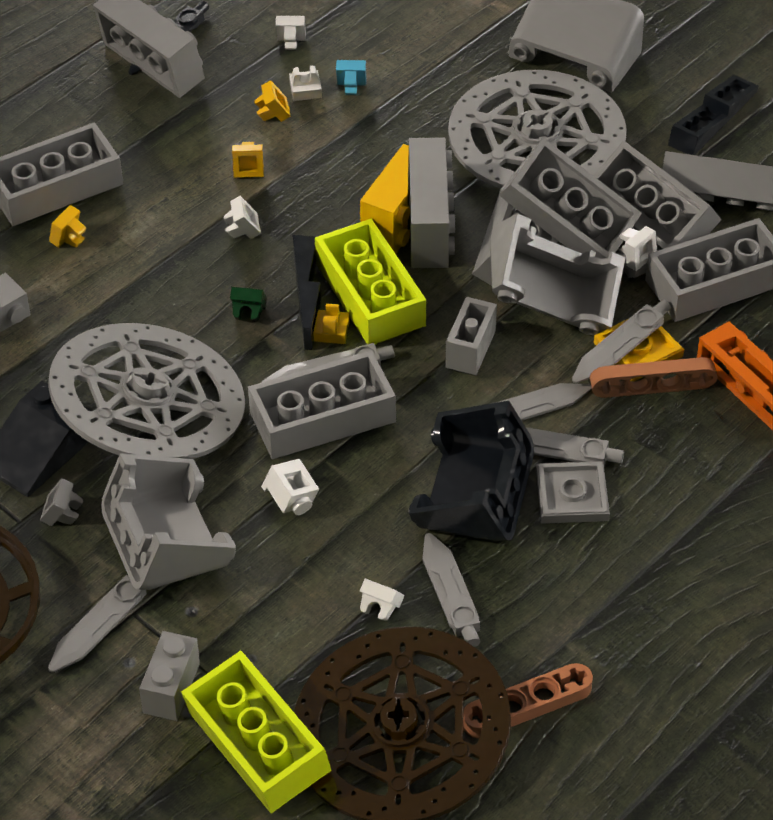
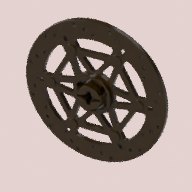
M394 627L378 630L360 636L338 648L308 678L294 710L296 716L321 744L320 725L324 708L327 703L339 706L338 745L326 751L332 771L310 787L331 807L357 820H431L455 810L476 795L496 772L508 746L511 729V712L507 691L501 677L491 662L478 649L457 636L424 627ZM402 646H405L404 652H401ZM421 654L440 659L455 667L463 676L451 682L414 665L413 658L415 655ZM381 657H392V664L352 687L341 683L345 677L360 666ZM400 675H406L408 693L395 694ZM390 678L385 697L363 692ZM414 678H422L441 688L417 695ZM451 696L434 711H431L427 705L435 700ZM472 696L479 697L483 714L480 738L475 745L463 741L464 701ZM357 700L376 706L368 714L355 705L353 701ZM455 708V733L451 734L438 725L436 721ZM416 709L422 720H425L424 725L420 724ZM349 713H352L367 725L347 739V717ZM378 722H382L386 739L378 726ZM432 733H435L450 744V746L444 747L426 741ZM368 736H371L375 742L372 745L351 751ZM417 750L439 755L434 760L416 770H412ZM385 752L387 771L384 772L361 761V759ZM406 753L403 771L397 774L393 756L394 754ZM454 761L462 765V768L455 775L442 784L421 793H410V785L445 764ZM346 766H351L388 784V792L386 795H376L363 791L346 782L337 772ZM400 797L401 803L397 805V798Z

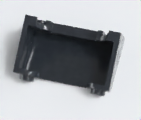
M510 401L438 412L434 427L431 430V439L433 444L442 453V458L431 497L429 498L426 494L416 495L410 504L409 515L411 520L422 529L496 542L511 540L515 533L534 456V444L530 433Z

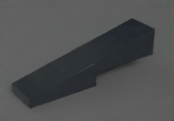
M732 75L706 93L701 106L673 124L668 146L685 154L696 155L757 93L759 86L737 75Z
M292 235L304 350H312L318 310L321 308L320 282H313L317 266L315 237Z

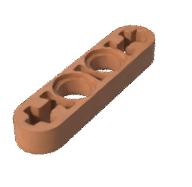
M700 357L603 366L595 369L589 378L593 394L600 398L704 389L712 386L717 381L718 376L714 362L709 358ZM677 374L672 378L663 379L665 375ZM639 376L645 377L644 379H642V380H640V381H636V382L630 381L631 379H633V378H635V377H639Z
M569 664L507 688L508 700L515 701L522 707L519 711L511 713V727L588 697L592 690L593 675L591 670L583 664ZM575 678L577 682L583 681L582 685H578L576 682H570V679ZM544 688L552 691L554 696L549 700H541L534 693L538 689ZM480 699L467 704L464 708L463 730L473 738H480L482 723H479L477 719L473 720V716L483 719Z

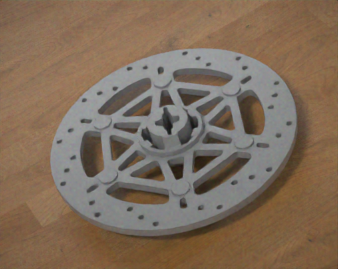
M549 70L513 71L480 82L458 100L451 112L448 126L449 142L458 161L474 176L498 188H502L515 172L502 167V165L505 163L521 165L526 158L519 155L532 151L542 138H545L556 148L557 146L574 147L565 153L571 159L585 149L597 150L590 159L580 165L594 176L623 141L626 142L627 131L625 119L620 108L607 93L579 77ZM529 89L554 90L569 94L572 97L569 99L531 93ZM505 93L513 95V97L489 113L479 112L490 100ZM523 103H528L532 110L524 112ZM538 103L555 105V107L542 110ZM511 107H517L518 116L501 115ZM589 107L597 114L603 126V134H596L590 131L582 113L583 109ZM568 110L562 118L559 119L556 116L557 114H560ZM573 117H576L582 130L566 126V124ZM498 123L512 124V126L507 127ZM472 127L484 129L492 149L490 153L482 154L479 151L471 135ZM493 131L509 137L502 144H498ZM567 134L576 138H564L563 135ZM513 143L519 145L510 151H506Z
M118 323L87 330L63 345L54 357L50 367L48 379L49 394L60 417L82 438L116 455L122 453L185 459L199 458L219 449L234 436L241 424L245 410V396L242 384L227 361L201 341L184 333L161 326L140 323ZM139 344L165 348L186 358L179 360L141 349ZM111 346H118L120 349L118 353L94 366L82 363L87 357L101 349ZM132 359H136L141 367L133 368ZM148 360L167 366L157 370L150 365ZM123 361L126 372L109 370L108 368ZM204 371L209 375L217 388L219 402L206 398L196 373ZM181 372L174 380L169 377L171 374ZM106 379L118 380L120 383L116 384ZM74 380L88 383L97 406L96 410L88 411L83 406L76 394ZM186 380H189L195 395L178 387ZM99 387L116 395L108 402H105ZM175 398H180L189 403L175 401ZM120 402L126 405V407L113 410ZM170 410L188 412V414L176 421H172ZM138 412L144 416L148 423L126 416ZM162 413L163 424H160L153 414ZM200 416L213 419L208 426L195 434L186 437H178L176 435L177 430ZM115 423L155 435L156 440L130 436L108 427V425Z

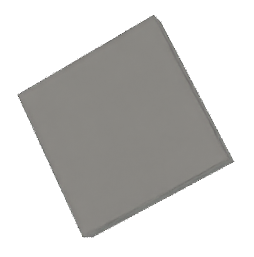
M603 461L536 464L541 524L609 521L610 511Z

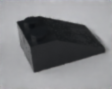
M41 381L19 400L0 429V480L26 497L32 495L88 443L87 440L72 430L60 417L51 401L48 384L44 381Z

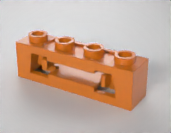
M730 321L699 337L697 358L711 359L715 364L718 380L773 430V416L765 410L768 405L773 412V360ZM722 362L726 369L730 370L729 375L717 364Z

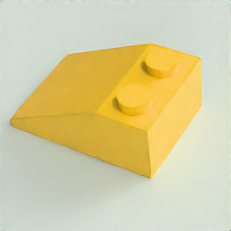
M406 144L400 147L360 200V222L372 218L395 254L401 247L406 246L410 238V230L408 229V218L410 216V207H408L409 146Z

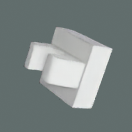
M276 16L277 41L285 42V50H296L297 41H306L305 16Z
M310 66V71L299 72V68L295 67L293 72L289 73L293 101L322 98L321 83L315 66Z
M241 196L231 200L232 210L224 215V221L230 225L225 228L226 232L233 238L246 234L250 239H253L260 235L261 230L257 212Z
M647 226L640 231L628 228L620 235V239L626 241L625 245L621 247V251L626 255L627 266L635 271L647 263L649 253L657 251L656 231Z
M365 578L360 592L363 593L360 610L365 614H369L371 607L374 604H379L381 610L378 618L387 621L396 607L400 608L405 595Z

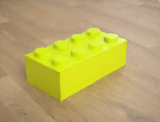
M372 218L315 237L316 265L346 312L350 313L351 320L367 344H377L426 326V298Z
M241 650L181 691L190 715L271 814L332 771L324 747Z

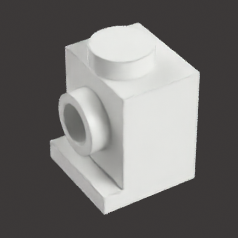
M300 459L272 465L261 486L264 492H270L282 513L293 511L295 515L307 512L312 507V502L319 491L318 486Z

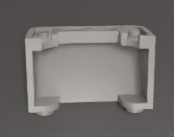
M530 0L510 41L509 57L529 62L534 59L537 49L580 63L587 66V78L592 84L612 93L641 54L644 14L636 5L623 0Z
M518 213L492 227L490 234L492 291L497 295L498 300L505 303H517L580 328L579 331L587 335H596L598 332L612 327L626 257L611 252L607 259L595 257L596 252L592 250L582 254L535 235L537 228L529 227L531 219Z
M119 454L104 491L101 506L104 520L131 584L135 589L151 590L227 566L235 556L236 545L231 536L226 532H218L212 539L196 505V498L203 490L204 478L199 472L194 459Z

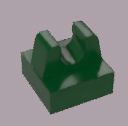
M231 287L230 300L232 301L233 316L236 320H240L242 311L244 309H251V320L257 322L262 310L266 309L267 296L264 291Z

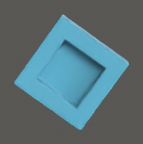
M366 60L336 61L337 85H344L345 95H357V85H366Z

